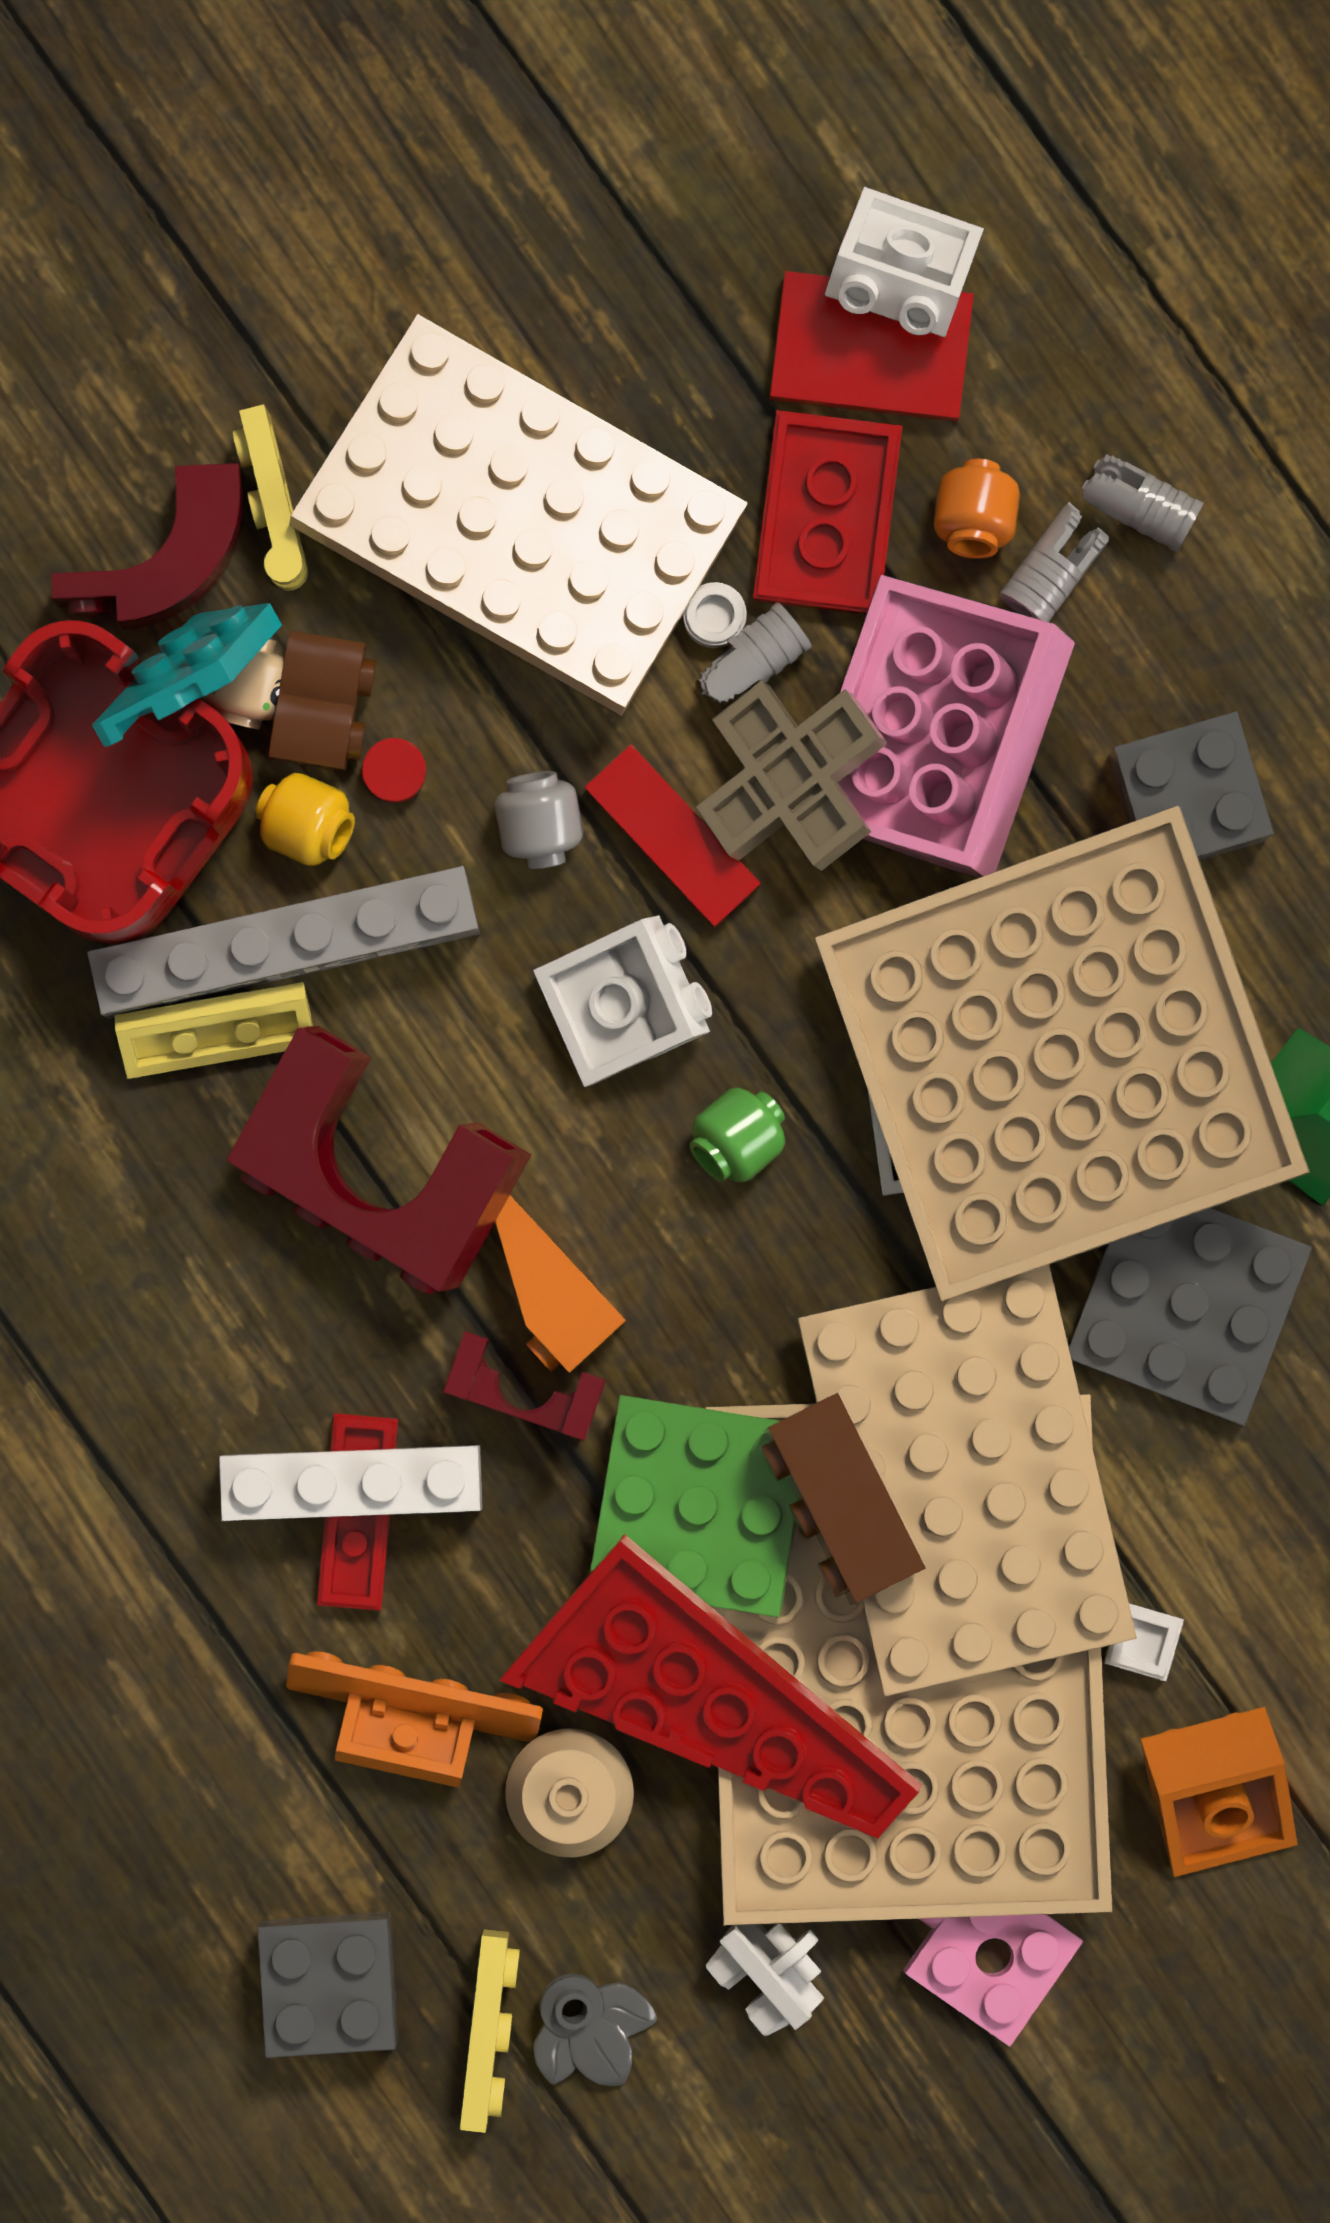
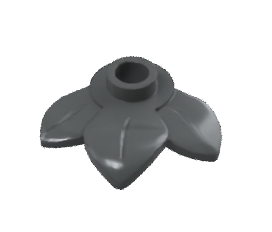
M580 1974L559 1976L545 1987L540 1997L539 2012L544 2024L533 2042L535 2063L543 2076L551 2084L563 2081L577 2068L586 2078L597 2084L620 2086L626 2082L632 2066L631 2045L627 2037L643 2031L656 2023L657 2017L654 2009L642 1994L625 1983L616 1982L597 1986L591 1979ZM578 1999L583 2002V2008L578 2015L567 2017L562 2014V2008L568 2001Z

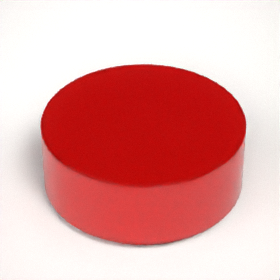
M388 738L379 741L367 752L363 761L362 774L367 788L375 797L387 803H403L414 798L421 791L426 781L427 768L422 753L414 744L400 738Z

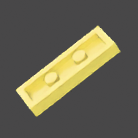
M304 982L114 1015L116 1035L127 1079L285 1052L298 1027L313 1026Z
M484 1929L482 1934L460 2130L486 2133L488 2116L501 2117L505 2078L493 2077L496 2051L508 2053L512 2014L500 2013L503 1987H516L520 1953L519 1949L507 1948L509 1932Z

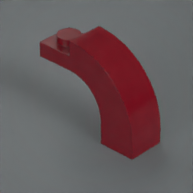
M239 463L175 466V522L168 539L160 550L145 562L127 569L51 573L52 599L57 606L68 607V614L70 616L93 617L106 615L107 605H116L117 622L124 630L162 622L185 611L199 601L222 576L232 559L239 541L244 518V477Z

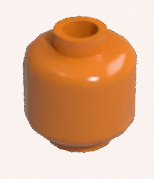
M967 460L963 463V467H957L948 471L939 481L934 515L935 531L938 537L947 543L948 549L959 556L979 559L991 557L997 553L998 549L1008 545L1016 534L1020 500L1018 483L1010 475L1000 471V466L991 460Z

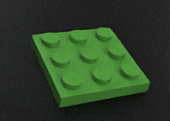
M620 1395L591 1572L625 1534L709 1606L781 1618L796 1527L789 1504L798 1499L787 1477L779 1481L775 1480L760 1450V1446L769 1442L763 1430L779 1421Z

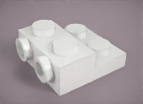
M864 187L838 252L825 296L839 300L843 308L851 313L864 314L871 311L897 320L909 333L925 335L931 332L945 337L984 228Z
M659 915L634 922L533 970L584 1087L598 1083L710 1032L705 1019L712 1015L710 1000L699 983L693 982L689 984L679 962L686 957L684 941L674 925L670 923L663 925Z

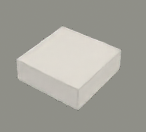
M1129 1603L1137 1639L1108 1645L1103 1663L1167 1681L1184 1619Z

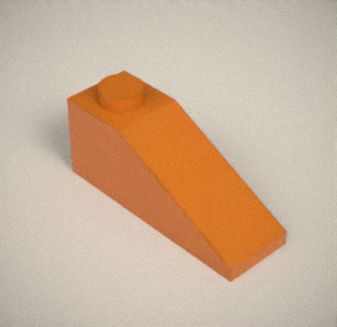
M509 1195L495 1222L525 1325L535 1335L526 1345L551 1372L562 1364L571 1373L626 1320L512 1196Z

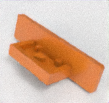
M319 1651L309 1652L306 1655L292 1653L288 1666L286 1684L288 1689L347 1702L336 1748L335 1761L460 1788L473 1730L531 1742L538 1736L543 1708L532 1705L529 1700L517 1694L498 1693L490 1696L468 1691L467 1687L463 1684L449 1679H436L432 1682L408 1678L400 1670L389 1666L374 1665L367 1669L344 1664L338 1657Z

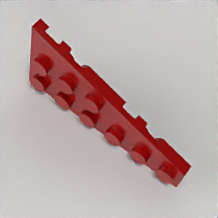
M625 1534L509 1666L499 1680L518 1689L525 1686L554 1699V1704L573 1712L580 1709L615 1724L616 1730L707 1768L714 1765L744 1778L743 1783L765 1791L766 1788L798 1800L804 1803L805 1809L877 1839L917 1796L922 1786L920 1782Z

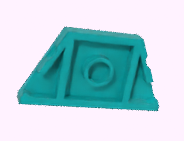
M266 603L245 607L239 605L230 609L198 613L191 616L182 627L164 636L158 642V646L161 649L158 654L146 659L132 670L135 679L92 724L103 746L107 747L122 740L123 734L142 715L154 712L157 719L160 720L183 708L190 702L231 683L282 626L271 604Z

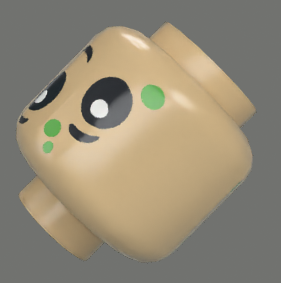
M269 639L231 683L202 697L203 701L209 706L214 707L213 709L220 713L227 722L240 726L261 729L263 720H273L285 658L274 653L277 641Z

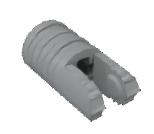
M1106 454L1101 460L1098 459L1093 467L1095 469L1094 476L1086 480L1082 486L1083 499L1124 525L1136 529L1137 532L1147 535L1154 541L1162 543L1169 547V549L1178 552L1204 503L1188 496V494L1181 490L1173 488L1172 485L1158 480L1155 476L1142 471L1128 462L1115 458L1113 455L1109 456Z
M1070 502L1062 507L999 593L1001 599L1018 614L1049 622L1109 541V536L1098 527L1084 535L1067 558L1058 553L1070 538L1072 532L1077 528L1082 518L1079 514L1080 511Z
M777 602L767 613H763L756 618L754 623L743 628L741 633L730 638L727 641L730 648L712 661L709 668L705 667V671L700 672L701 677L697 679L700 683V694H705L712 698L713 701L717 700L718 703H721L723 700L728 702V699H734L735 694H741L755 682L759 683L762 680L767 683L769 678L774 674L780 673L787 664L793 663L800 654L806 653L811 649L812 645L792 616Z

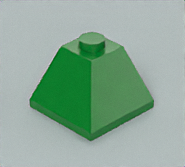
M1297 1028L1271 1061V1065L1310 1172L1288 1181L1320 1206H1323L1330 1198V1046L1302 1029Z

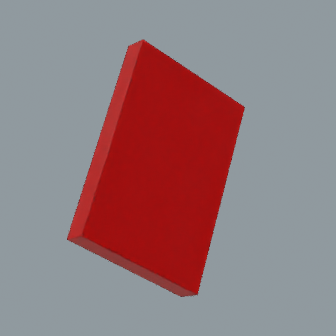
M785 271L770 400L945 421H959L974 293L961 292L945 337L931 332L925 335H915L906 331L897 320L871 311L864 314L851 313L843 308L839 300L825 296L830 276Z
M776 411L753 601L772 604L778 602L781 605L860 615L868 614L880 576L884 575L902 426Z

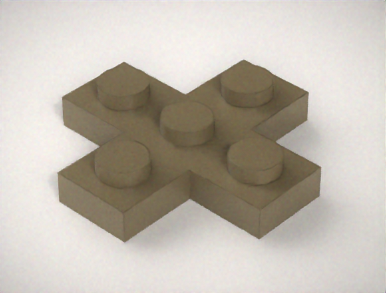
M761 680L712 719L745 767L696 806L729 856L739 861L785 825L812 865L822 871L872 832L838 782L888 743L852 693L844 689L798 726L772 688Z

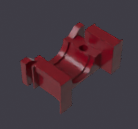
M464 1331L443 1391L444 1393L585 1441L606 1379L582 1372L576 1391L568 1395L554 1391L549 1401L537 1409L524 1410L510 1404L502 1394L500 1388L501 1372L489 1368L484 1359L490 1339Z

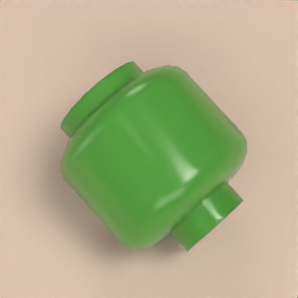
M731 1088L719 1096L693 1120L691 1131L694 1140L690 1142L691 1152L700 1166L714 1179L720 1182L725 1181L727 1178L734 1182H746L752 1179L783 1151L785 1136L780 1124L785 1120L784 1113L775 1100L765 1092L760 1091L754 1095L742 1088Z

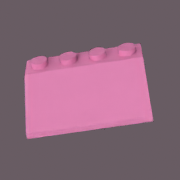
M881 575L840 691L841 693L846 689L855 696L888 743L838 782L872 831L863 839L928 863L977 878L996 872L1075 642L1055 624Z

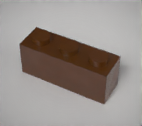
M838 1392L763 1430L769 1442L760 1446L762 1455L776 1481L787 1477L798 1499L789 1504V1508L804 1538L807 1540L816 1535L827 1557L826 1560L818 1563V1566L835 1598L845 1594L850 1605L856 1604L926 1569Z

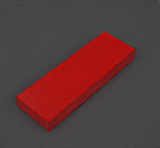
M632 744L584 787L589 795L713 928L719 925L761 886L759 880L740 860L737 861L728 855L713 831Z
M334 1413L331 1451L396 1449L399 1419ZM390 1514L325 1517L317 1605L382 1610Z

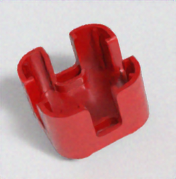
M74 620L59 621L43 626L30 634L19 645L2 671L12 682V685L0 702V878L79 936L98 944L119 945L137 941L149 935L168 916L244 812L252 792V766L244 745L227 720L200 698L160 720L157 719L154 712L140 716L123 734L122 740L104 747L92 724L135 679L132 670L142 661L131 648L97 625Z

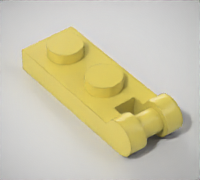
M263 404L239 410L243 428L234 430L233 437L241 467L253 466L258 490L248 492V498L256 528L268 527L273 547L266 554L264 568L276 586L290 591L300 588L305 583L308 576V567L299 531L289 525L290 516L294 510L271 416Z

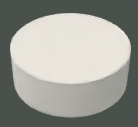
M718 582L703 584L699 586L683 613L685 629L688 635L701 646L707 648L728 646L727 641L734 635L737 636L745 627L747 617L746 606L741 595L731 586Z

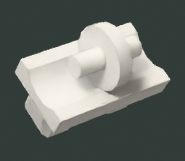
M777 1923L769 1931L762 1924L732 1925L720 1940L722 1945L706 1964V1968L721 1986L728 1990L747 1974L763 1993L750 2002L746 2011L749 2019L764 2036H768L788 2024L795 2030L810 2019L812 2016L811 2012L824 1999L810 1982L821 1972L806 1954L818 1941V1938L811 1930H807L794 1940L781 1923Z

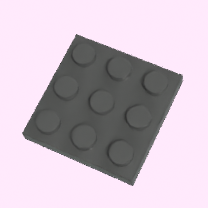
M1212 1208L1106 1244L1068 1344L1071 1360L1238 1425L1245 1426L1312 1247Z

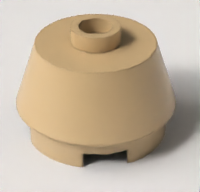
M580 1729L554 1730L532 1740L515 1758L508 1773L505 1790L509 1816L517 1831L535 1848L558 1857L589 1855L611 1843L627 1823L634 1798L632 1776L626 1761L619 1751L597 1734Z

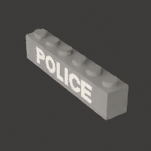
M464 866L97 949L89 951L87 954L101 1015L107 1019H112L117 1014L169 1006L475 936L479 935L480 931Z

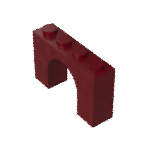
M321 1026L298 1027L226 1161L244 1171L240 1178L251 1188L269 1196H274L278 1192L296 1203L293 1211L303 1220L324 1229L330 1224L348 1235L349 1238L346 1244L355 1252L374 1261H380L384 1257L402 1268L399 1275L400 1278L412 1287L428 1294H433L435 1290L441 1292L459 1288L532 1154L479 1122L460 1124L429 1181L413 1200L397 1209L383 1208L365 1201L348 1186L339 1171L335 1158L334 1136L338 1120L372 1057Z

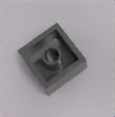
M1237 711L1116 746L1108 755L1128 824L1179 806L1199 860L1264 842L1274 834Z
M391 1912L270 1919L261 1922L258 1926L266 2058L396 2049L399 2038Z

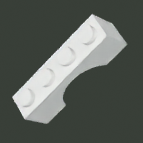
M480 1445L220 1456L222 1521L482 1510Z

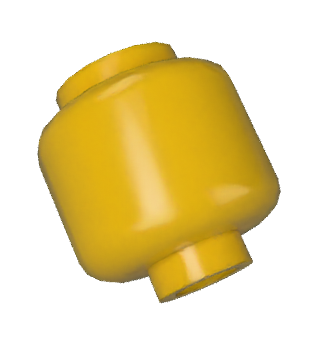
M301 773L290 774L278 785L270 784L267 786L258 800L255 812L256 818L261 820L260 835L264 844L269 849L308 866H317L328 858L336 859L339 857L349 843L355 825V817L353 813L349 812L348 799L341 790Z

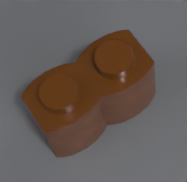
M296 631L289 632L271 735L270 760L346 772L348 759L360 760L366 723L355 721L359 696L371 698L377 660L365 658L366 643Z

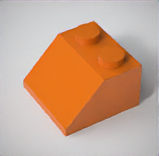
M1265 1707L1242 1713H1232L1223 1718L1180 1729H1170L1161 1734L1141 1739L1148 1782L1174 1877L1298 1845L1285 1762Z

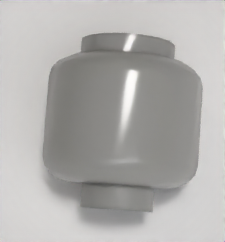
M554 771L529 773L507 780V790L498 795L494 804L503 851L514 858H527L528 868L530 869L547 868L564 863L566 861L564 852L577 846L583 838V828L575 788L568 782L558 780L557 773Z

